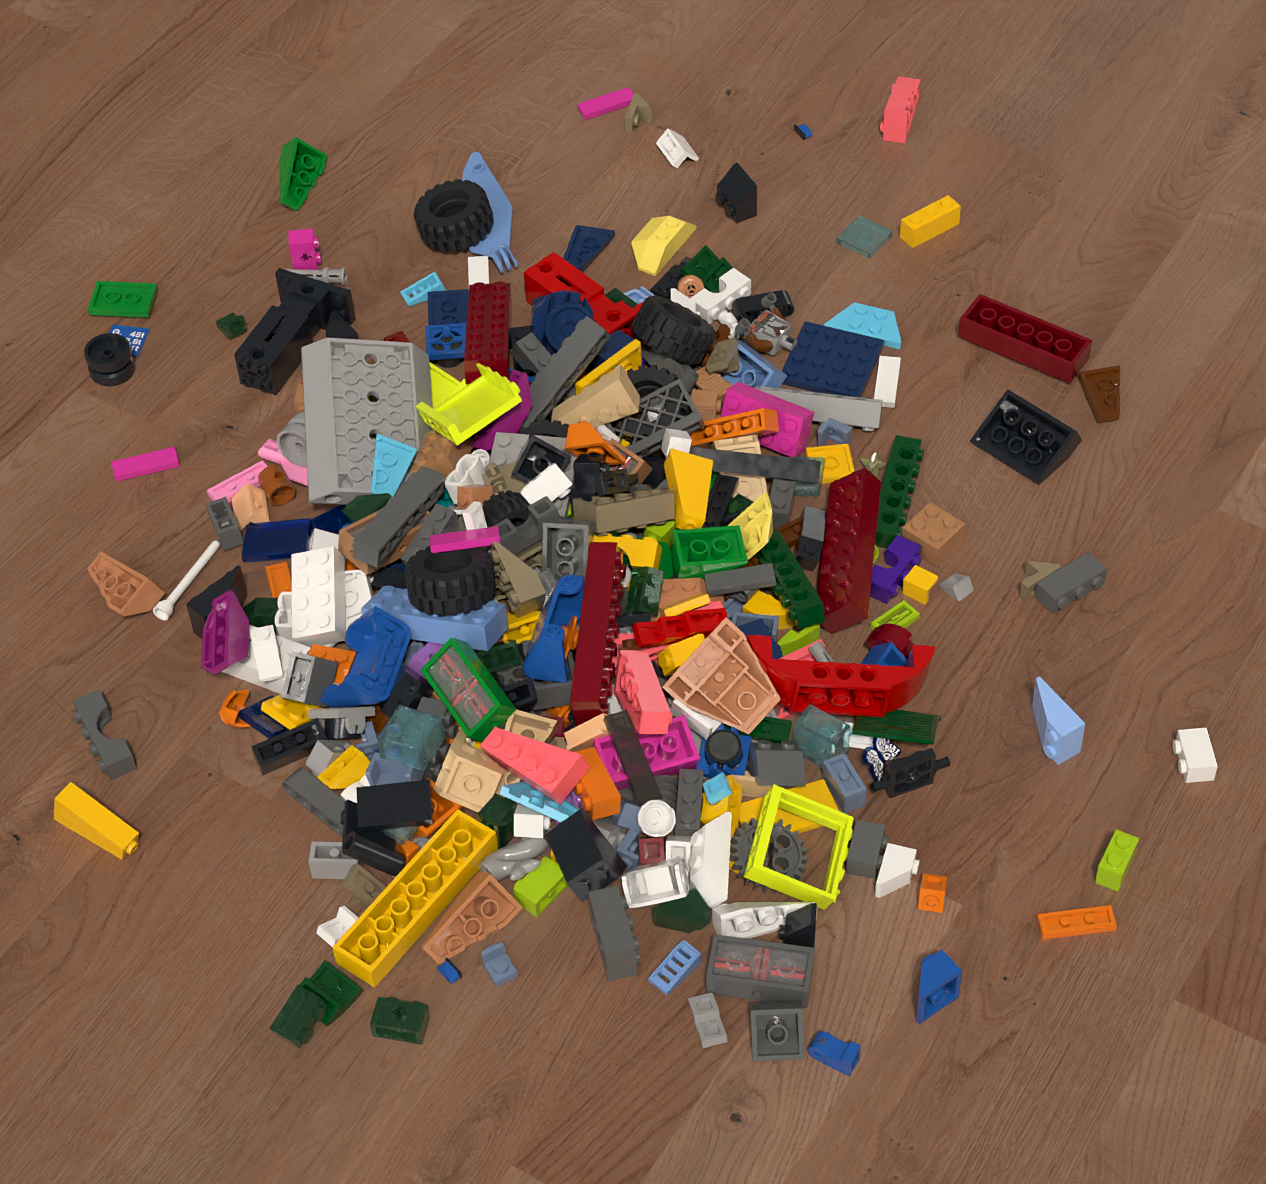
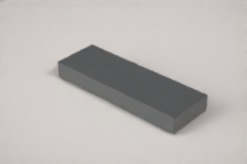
M772 563L704 574L708 596L776 585Z

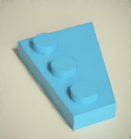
M377 433L371 497L387 503L391 497L397 494L417 455L418 449Z
M524 781L502 785L500 795L559 822H562L579 810L578 807L565 799L561 805L557 804Z

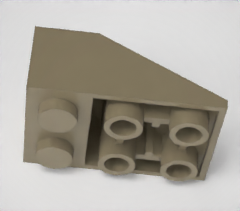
M494 541L490 551L493 558L494 572L499 577L497 582L501 592H505L508 597L506 602L510 612H514L516 617L520 618L532 612L542 610L546 591L537 572L500 543Z

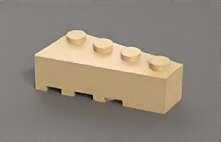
M619 364L614 368V371L604 374L600 377L599 381L593 385L589 384L583 388L581 393L571 396L553 408L551 422L557 420L561 421L562 425L564 423L570 425L586 421L596 428L639 412L640 395L622 365Z
M516 710L508 718L504 730L549 744L557 732V720ZM498 765L504 772L489 807L508 811L513 800L500 795L502 785L522 782L523 780Z

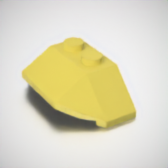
M672 216L651 218L631 241L638 270L656 276L696 230L697 225Z
M767 493L762 494L728 525H740L748 560L768 543L773 533L772 507Z

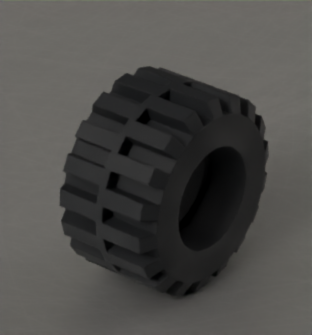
M507 490L506 493L500 491L498 495L493 494L489 500L483 502L482 509L487 528L498 524L506 518L515 527L520 526L529 517L527 508L529 504L519 493H513L511 490Z

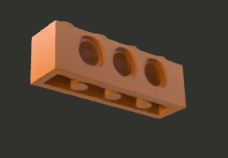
M761 408L703 421L705 426L690 433L692 446L709 448L713 441L750 435H757L758 437L779 432L777 410Z

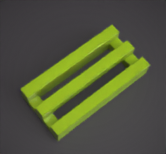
M903 600L872 621L870 628L874 630L889 619L891 621L888 623L906 628L919 619L920 613ZM904 609H907L906 611H904V612L901 613L900 615H897L898 613H900V612L903 611Z

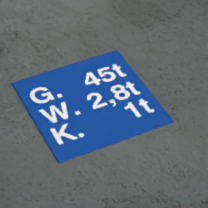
M113 324L109 333L124 336L130 344L132 356H138L150 329Z

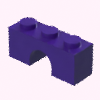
M899 535L895 537L886 549V564L891 566V568H883L876 564L873 567L870 597L888 604L892 597L895 598L898 595L903 579L915 565L919 566L922 561V555H920L921 545Z

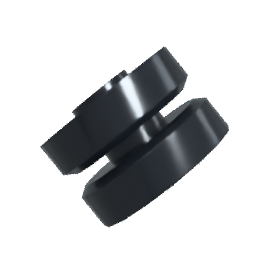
M115 333L100 334L92 338L84 348V356L89 374L94 382L104 386L119 385L133 375L135 364L130 344L124 336Z

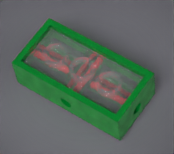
M451 637L420 670L470 739L483 742L494 727L499 728L516 711L514 705L470 645L465 641Z

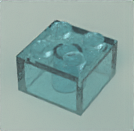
M809 704L794 723V742L803 751V759L806 758L823 769V761L843 753L846 756L849 754L850 725Z
M399 705L377 738L380 758L424 771L445 738L443 718Z

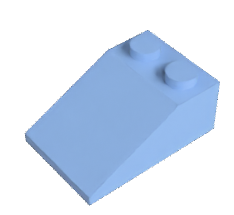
M1040 676L1037 677L1032 710L1044 753L1059 765L1081 752L1085 723Z

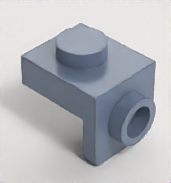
M829 418L817 430L818 445L823 446L828 439L837 444L850 445L852 428Z

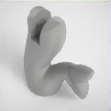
M523 837L517 842L502 847L486 856L479 863V868L481 871L490 873L498 882L510 876L512 881L519 880L527 873L538 868L541 861L533 858H536L546 850L547 841L544 838Z

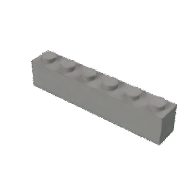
M757 385L754 387L813 411L812 421H819V425L825 424L829 418H832L851 428L862 426V430L875 431V428H879L881 424L883 400Z

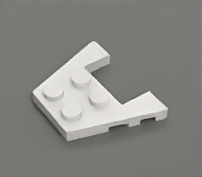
M361 570L345 571L346 631L352 622L362 616L361 607L373 597L369 576ZM338 642L324 644L322 646L333 647Z

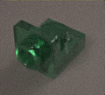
M234 312L216 321L217 328L229 340L247 332L245 318L242 315L237 316Z

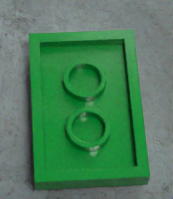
M97 281L88 306L89 315L149 318L158 290L157 284Z

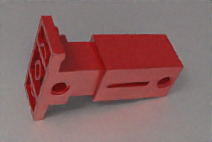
M555 252L544 257L541 261L523 272L526 302L531 306L532 300L536 297L545 296L557 291H574L581 294L580 300L582 302L584 298H587L594 312L593 319L596 320L595 323L605 329L609 335L620 330L631 338L634 337L635 333L632 329V322L643 302L637 304L634 308H631L622 300L615 304L604 295V288Z

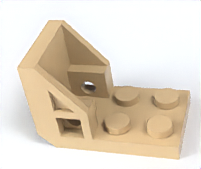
M757 435L713 441L709 448L761 454ZM719 473L739 477V484L727 513L744 511L762 494H768L765 478Z
M460 727L449 748L433 789L439 796L485 815L504 770L481 749L469 745L472 739L468 738Z

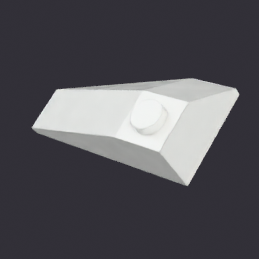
M734 902L731 904H721L712 909V923L717 935L750 939L779 931L780 925H785L787 914L815 902Z

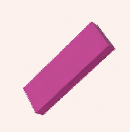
M627 87L577 104V110L585 120L629 106L634 94Z
M175 447L111 461L116 482L180 467Z
M498 526L429 535L431 553L491 546L494 541L501 544Z

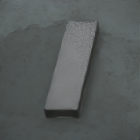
M627 710L604 716L603 721L638 807L644 805L649 800H661L662 794Z

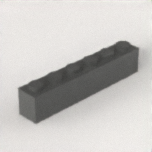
M588 316L577 323L575 331L570 337L568 336L564 339L559 351L549 358L547 366L536 374L534 382L530 385L533 405L530 408L528 417L523 421L519 429L529 427V423H541V420H545L610 339L611 336Z
M421 466L416 473H412L409 481L405 485H401L398 493L388 500L387 505L377 512L376 517L371 522L366 524L360 535L354 537L352 547L354 548L353 558L378 568L444 493L446 475Z

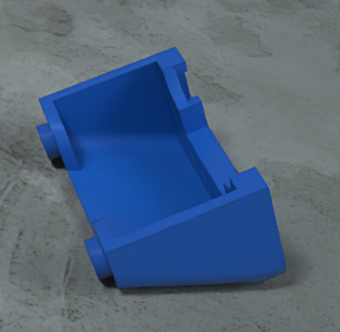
M563 576L544 605L523 661V672L526 677L567 683L570 673L569 668L566 667L563 645L565 631L561 625H568L573 615L577 617V622H580L585 584L584 576Z
M374 606L352 622L345 634V643L350 649L357 652L350 673L345 676L344 681L339 685L332 684L326 687L320 701L330 707L339 708L380 704L388 699L411 638V631L408 625L377 606Z

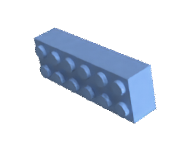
M383 586L361 607L362 615L374 606H377L401 620L410 628V639L445 644L453 637L467 642L472 649L488 651L509 629L506 604L496 603L495 601H489L477 610L473 609L470 613H460L457 616L428 615L425 612L418 611L410 603L407 589Z

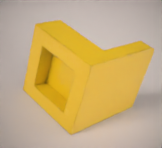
M915 565L903 579L902 594L926 605L929 591L938 581V576Z

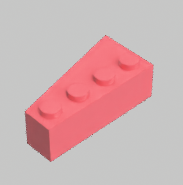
M898 76L896 83L892 85L891 95L884 110V120L881 121L880 132H883V140L906 143L920 95L921 79Z
M620 650L613 694L639 734H667L668 726L672 724V712L669 709L648 652L645 650Z
M494 727L480 745L485 754L495 763L559 805H561L590 768L581 754Z

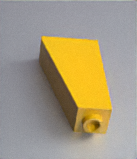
M671 448L664 461V469L669 491L674 492L676 527L679 529L702 528L706 518L713 460Z
M72 782L55 797L54 820L121 860L127 854H133L138 848L139 832Z

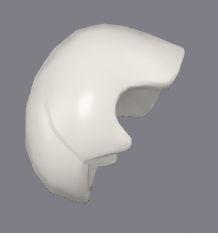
M649 800L640 807L637 814L638 826L645 834L651 837L666 836L673 830L676 824L674 809L661 800Z

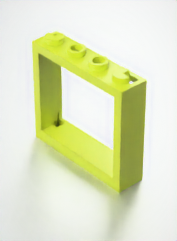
M773 784L764 796L744 877L801 901L815 902L818 908L826 910L831 903L836 902V897L840 893V890L837 888L845 872L842 866L849 853L847 845L853 836L854 831H852L853 828L851 827L854 817ZM778 807L836 831L822 890L763 866Z

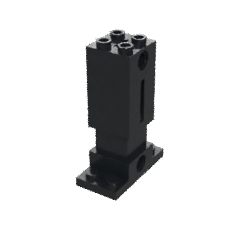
M279 268L275 272L281 302L280 306L272 305L234 354L240 384L277 396L301 364V348L313 343L312 338L319 329L326 330L332 311L335 310L349 325L354 323L356 319L351 290Z

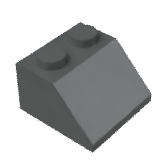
M759 740L758 743H750L747 770L754 777L758 786H773L775 784L777 786L806 787L803 751L795 742L785 740L781 741V743H772L768 740Z
M801 1000L749 1003L753 1061L805 1059L803 1007Z

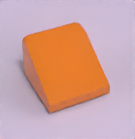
M399 836L397 851L405 855L403 868L419 852V846Z

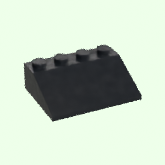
M1007 389L970 440L975 446L1038 485L1059 468L1082 441L1076 430Z

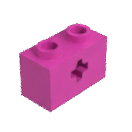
M313 228L288 231L293 269L318 270V264L321 263L320 251L316 252V249H319L318 236L314 237Z

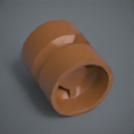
M270 465L260 472L258 481L271 504L275 506L285 505L294 498L296 490L283 467L280 465Z

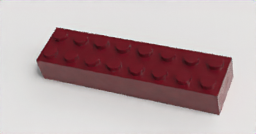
M502 281L495 282L494 284L477 282L469 285L464 351L466 384H471L482 376L476 366L478 363L485 367L488 366L493 372L497 371L501 377L509 378L512 315L510 283Z
M866 467L830 483L817 591L823 603L825 622L819 624L830 634L868 619L881 481Z
M617 542L589 543L570 699L576 726L602 713L608 714L610 717L608 697H612L613 685L610 683V677L615 675V663H612V659L617 656V643L614 642L615 637H619L617 617H621L622 613L619 598H623L624 586L621 584V579L626 577V566L623 565V552L619 551Z

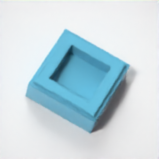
M723 772L703 783L707 799L711 805L732 794L728 778Z

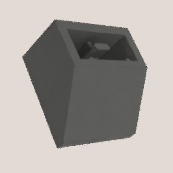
M292 651L281 697L327 708L328 705L321 702L320 699L325 688L333 684L338 662Z

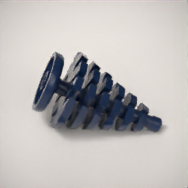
M567 290L557 291L532 300L531 326L533 334L541 344L545 345L546 350L552 355L557 350L559 351L564 339L571 336L580 320H584L588 316L594 322L596 321L593 319L594 312L587 298H584L582 302L580 300V293L574 291L567 292Z

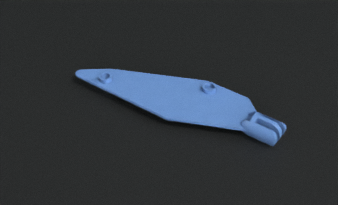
M473 152L463 170L462 181L470 180L485 190L493 211L494 222L483 240L480 239L479 243L475 246H469L471 253L491 257L501 273H504L502 264L508 272L511 270L509 260L514 268L518 267V262L510 250L513 207L480 153Z

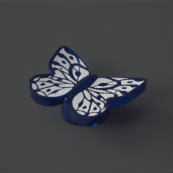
M874 737L872 741L873 746L866 747L863 752V761L866 765H869L870 773L875 782L882 780L885 761H890L901 754V749L894 743H887L888 739Z

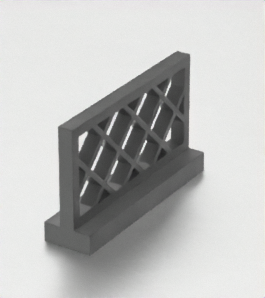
M680 378L640 399L639 409L644 410L641 420L632 418L630 415L620 418L624 420L621 430L612 428L610 422L606 424L607 428L615 435L619 433L620 444L623 435L633 437L632 445L626 448L640 458H644L661 449L665 428L687 431L690 434L705 426ZM679 386L682 391L680 399L669 397L670 391ZM655 398L663 400L660 410L649 407L651 400ZM667 401L678 404L674 414L664 411ZM681 405L688 406L693 411V413L686 417L678 415ZM647 411L658 414L655 424L644 421ZM662 415L673 418L670 425L666 427L659 425ZM628 421L639 424L636 434L625 431ZM643 425L653 427L651 435L647 437L639 435Z

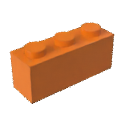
M595 747L575 751V753L581 754L590 766L573 788L575 794L581 797L584 811H588L592 820L619 814L621 795Z

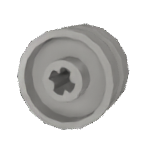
M299 412L292 417L277 435L276 443L286 459L297 466L307 468L304 412Z

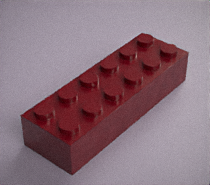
M982 294L978 295L959 320L958 337L1067 383L1073 381L1090 358L1091 339Z

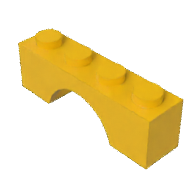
M610 533L603 536L594 534V542H617L619 551L629 557L630 564L636 572L658 574L662 547L656 539L643 537V540L625 534L621 535V537H614Z

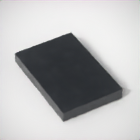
M430 780L356 787L359 832L433 824Z

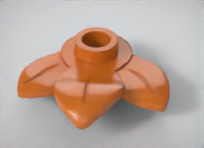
M574 615L571 617L568 625H561L565 631L563 642L565 660L569 650H574L577 646L579 631L575 628L577 617Z

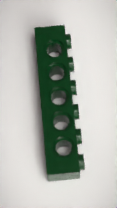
M899 435L895 437L880 491L875 541L877 547L887 549L897 535L902 537L901 525H905L907 520L905 509H910L912 496L909 495L915 491L916 480H914V477H918L920 472L918 461L922 462L925 449L921 448L922 439Z
M773 530L768 543L755 554V557L758 559L759 565L772 563L776 579V585L773 586L775 595L780 596L783 609L787 608L790 621H794L798 629L825 622L821 599L779 530Z

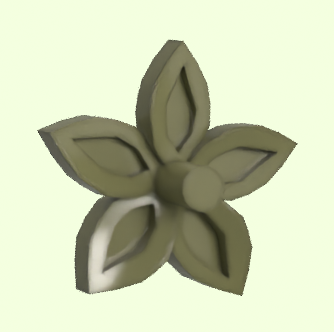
M877 452L872 454L870 459L861 458L866 468L878 478V469L884 468L886 464L879 461Z

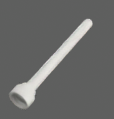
M214 540L169 597L156 604L153 608V613L159 619L166 621L173 614V605L220 547L219 541Z

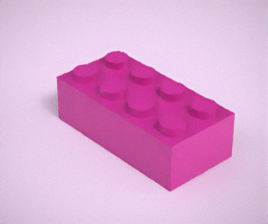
M737 382L727 388L721 417L761 408L777 410L779 432L758 436L759 444L792 458L805 451L814 416L813 411L741 382Z
M685 715L672 718V724L668 726L667 734H639L635 728L595 739L591 746L597 750L617 790L646 783L658 775L678 774L679 769H695L700 760Z

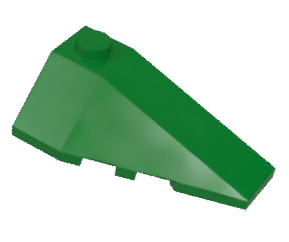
M297 137L282 146L279 160L280 203L294 211L300 209L309 191L316 184V180L324 172L327 154Z

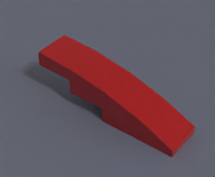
M725 608L684 611L681 615L660 617L657 621L635 623L632 629L638 648L677 643L702 633L704 637H708L728 616Z

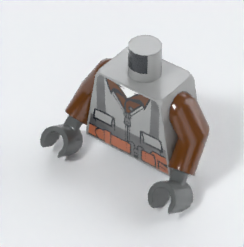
M772 292L761 300L762 306L769 308L770 311L765 310L751 325L746 318H742L735 327V331L740 335L744 334V342L756 352L776 355L783 347L792 351L797 345V339L790 337L792 326L784 319L779 308L774 306L777 297Z

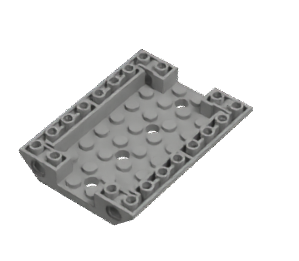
M324 338L301 348L309 503L353 505L356 497H371L376 441L370 438V434L378 433L418 449V454L425 434L434 430L424 423L415 407L420 402H424L431 408H433L429 355L413 343ZM365 358H372L375 364H368ZM373 395L378 401L371 402L367 399V396ZM413 461V463H412V465H411V467H410V469H409V471H408V473H407V475H406V477H405V479H404L402 485H405V484L409 481L410 476L412 475V474L410 473V471H411V468H412V466H413V464H414V461Z

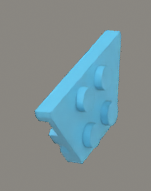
M854 302L824 324V326L883 339L884 346L901 349V338L894 311Z

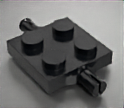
M932 748L917 751L913 755L904 758L894 759L887 764L886 777L872 782L873 791L877 792L886 788L885 792L890 799L933 784L936 772L939 769L949 767L951 765L950 760L947 756L936 760V754Z

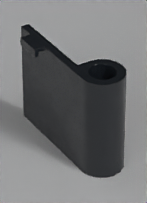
M347 799L345 801V809L341 812L340 824L343 825L342 853L391 876H397L404 866L405 855L395 850L396 828L359 832L357 803Z

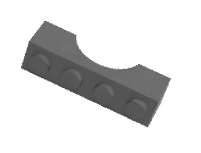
M532 332L516 342L510 353L523 370L529 369L536 374L547 366L548 360L551 357V354ZM573 383L556 406L571 396L576 395L575 383Z
M100 690L74 699L75 710L72 711L77 724L81 722L83 725L80 729L84 739H90L91 741L88 745L93 757L97 755L99 757V760L96 761L101 773L106 772L109 779L112 780L136 770L132 753L125 740L111 739L101 734L105 725L112 719Z

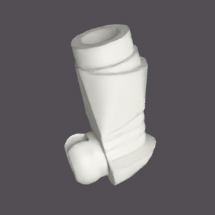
M727 311L721 312L718 316V321L721 324H727L730 328L728 338L740 339L742 335L735 331V327L738 325L735 316Z

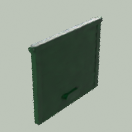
M894 710L885 713L884 717L856 716L852 734L934 745L937 723L941 720V716L904 710Z

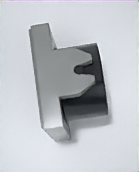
M373 706L308 710V719H319L327 739L360 737V733H363L366 726L365 716H375V707L373 708Z

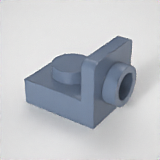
M372 721L366 722L364 733L360 734L362 743L354 746L363 752L369 761H371L374 751L379 748Z
M631 828L616 849V852L627 865L625 870H631L634 867L640 866V857L637 855L639 852V832Z
M503 942L492 944L481 952L482 965L495 988L518 978V972L508 957L506 946Z

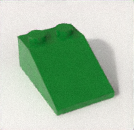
M740 525L672 531L670 549L677 579L701 578L705 580L704 574L733 570L748 564Z

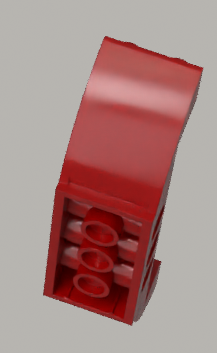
M747 635V641L751 649L756 654L760 665L781 699L778 704L790 708V712L884 717L885 713L899 709L916 697L924 685L936 649L935 646L912 645L906 667L772 659L771 636Z

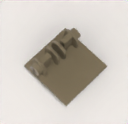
M516 461L499 468L494 463L486 466V473L482 477L486 485L493 486V494L498 495L500 491L506 493L507 490L519 493L527 485L526 482L511 475Z

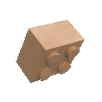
M930 502L902 527V537L921 545L920 555H922V559L937 567L964 542L966 524Z

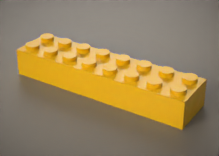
M457 809L332 947L336 964L375 988L480 870L479 863L498 849L496 832Z

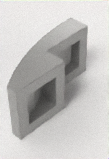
M713 993L688 998L690 1011L702 1048L726 1043L727 1034L720 1019L719 1008Z

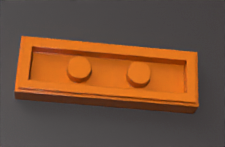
M1111 905L1037 914L1036 918L1042 940L1110 932L1117 929Z

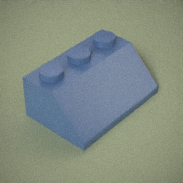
M737 340L740 370L725 374L719 372L725 382L729 381L732 385L741 382L753 388L756 385L780 388L787 375L745 342Z

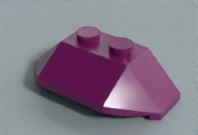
M516 370L510 373L508 380L515 382L519 387V396L522 401L476 432L472 447L488 451L493 447L496 432L519 433L518 430L523 421L528 417L530 408L533 405L527 374Z
M232 590L213 599L211 605L213 608L207 617L203 629L201 668L213 675L232 667L248 657L249 619Z

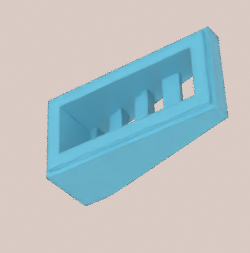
M434 271L400 293L407 305L412 306L427 301L428 292L446 291Z

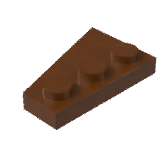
M1120 365L1079 372V380L1097 422L1119 420Z

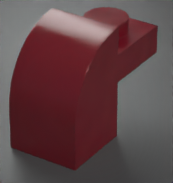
M891 623L876 627L864 643L871 650L873 646L892 642L907 660L911 647L914 645L909 640L912 634L908 630Z

